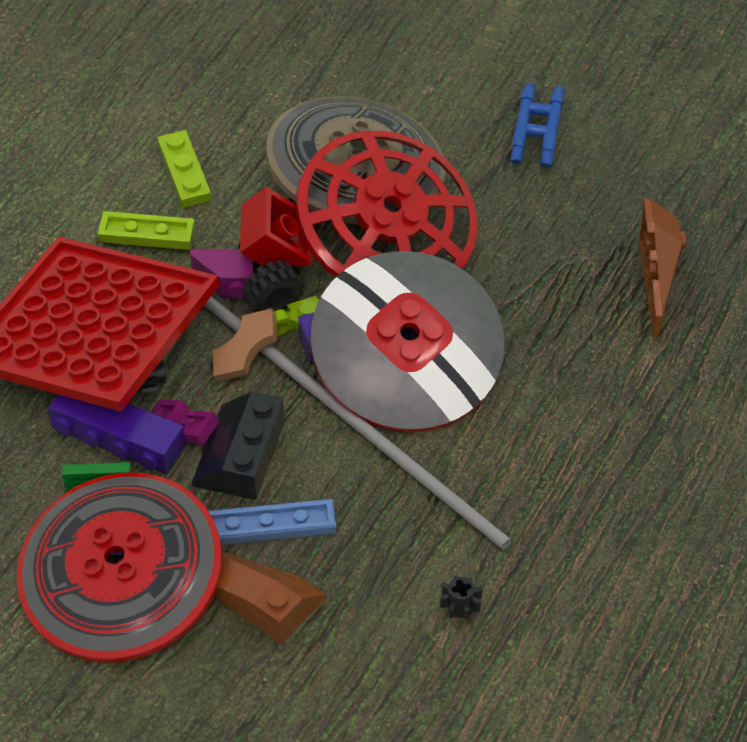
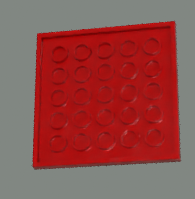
M58 237L0 304V379L122 412L220 286L218 275Z

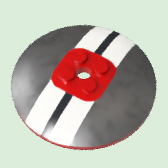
M395 251L370 256L351 265L340 273L326 288L317 304L310 335L313 362L323 385L330 395L343 408L367 423L399 432H423L439 429L459 421L475 410L485 400L498 378L503 362L505 345L504 331L497 308L485 289L471 275L442 258L410 251ZM405 328H412L417 332L418 337L415 340H406L401 336L400 331Z

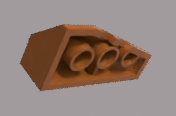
M644 199L638 242L652 335L657 337L660 335L679 265L681 250L686 249L685 231H680L677 217L651 199Z
M222 552V572L214 598L281 645L326 599L325 593L300 576Z

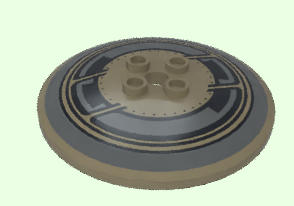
M347 96L316 98L291 107L278 117L272 125L265 148L266 163L273 179L294 201H296V192L300 178L309 161L322 147L346 134L377 130L399 133L426 144L443 157L444 155L431 133L409 115L377 101ZM375 139L380 150L399 151L416 159L421 153L412 147L398 142ZM362 140L347 142L333 149L322 160L340 167L343 162L354 155L367 151ZM384 158L389 171L405 175L412 166L400 160ZM371 159L358 163L349 170L363 179L376 173ZM431 159L427 166L437 174L444 184L446 171ZM318 170L314 171L308 188V209L312 212L327 208V191L332 176ZM422 172L416 183L421 187L425 195L440 194L434 183ZM341 181L337 196L338 206L353 203L358 189ZM384 202L385 208L390 212H398V208L394 203ZM355 216L342 218L345 223L359 225Z

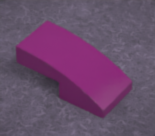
M160 399L151 411L153 414L183 425L185 442L204 445L220 422L214 412L191 411L184 401Z

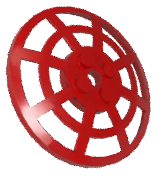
M382 130L346 134L322 147L309 161L299 181L295 204L298 227L313 257L335 278L351 265L363 260L364 257L368 258L382 254L371 249L376 239L387 243H397L398 251L412 252L409 240L422 231L434 243L425 250L420 251V253L434 256L443 249L455 260L454 264L461 269L466 265L474 249L477 237V214L468 186L459 172L446 158L433 148L414 138ZM375 139L398 142L412 147L421 153L416 159L399 151L380 150ZM362 140L367 149L365 152L352 156L343 162L340 167L322 160L333 149L347 142ZM384 158L400 160L412 166L403 175L398 172L389 171ZM371 159L376 173L363 179L349 170L358 163ZM431 159L439 164L453 179L462 196L449 195L442 180L427 166ZM318 170L332 176L327 191V208L309 213L308 188L314 171ZM422 172L434 183L440 194L425 195L421 187L416 183ZM341 181L358 189L353 203L338 206L337 196ZM384 202L394 203L398 208V212H390L385 208ZM429 207H444L445 221L442 231L427 221ZM453 207L468 209L470 230L463 251L449 239L454 223ZM356 217L359 225L366 231L360 241L348 230L342 218ZM331 220L341 239L353 249L344 265L335 259L324 247L313 225Z

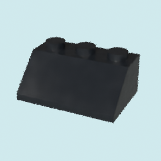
M249 392L221 405L217 415L220 422L209 436L192 480L193 487L257 500L284 425L283 398Z

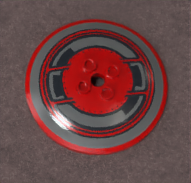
M117 473L92 479L60 496L39 516L31 527L23 543L17 566V589L20 602L36 631L48 643L68 655L88 661L106 663L123 662L148 656L169 646L187 633L209 607L216 593L222 572L223 554L219 532L212 516L203 503L189 490L169 479L146 473ZM115 552L125 554L122 561L117 564L107 562L109 556Z

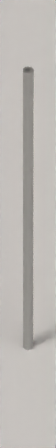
M211 296L204 306L237 333L241 319ZM270 344L260 351L498 547L504 550L510 545L511 539L369 423L343 408L326 388L273 345Z

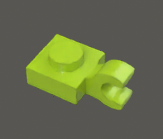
M316 295L288 304L287 311L282 309L274 311L276 314L277 336L293 329L298 330V317L315 312L319 302Z

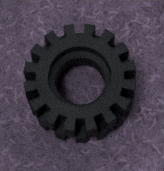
M276 260L275 265L272 261L266 263L267 267L264 269L262 266L258 267L257 270L259 272L257 274L252 272L249 275L251 280H245L243 284L245 288H242L243 297L253 312L271 308L273 311L286 310L288 304L300 301L299 296L304 295L303 289L305 288L292 266L286 261L282 263L281 260Z

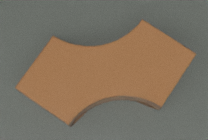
M272 308L242 315L241 324L235 336L223 346L213 349L214 377L218 382L248 375L254 357L264 347L277 341L276 314Z

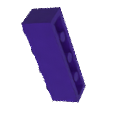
M57 395L48 407L51 426L60 434H69L79 438L92 447L98 446L112 452L119 458H127L140 463L148 470H157L167 474L186 446L183 425L131 404H127L122 412Z

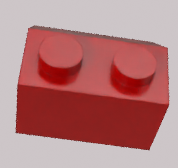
M265 187L241 205V254L263 267H267L266 263L271 261L275 265L276 260H281L282 263L286 261L291 266H309L313 263V255L305 244L298 227L294 203L272 189Z

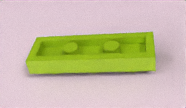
M183 130L158 136V146L182 208L212 201L210 189L187 131Z
M103 211L98 230V241L102 243L190 250L195 231V219Z

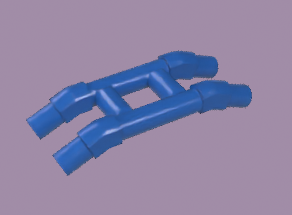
M527 83L521 95L510 162L514 164L522 163L526 135L544 137L540 166L550 168L552 167L565 90L561 86L555 87L551 95L550 104L534 103L536 87L533 83ZM530 114L548 116L546 126L529 124Z

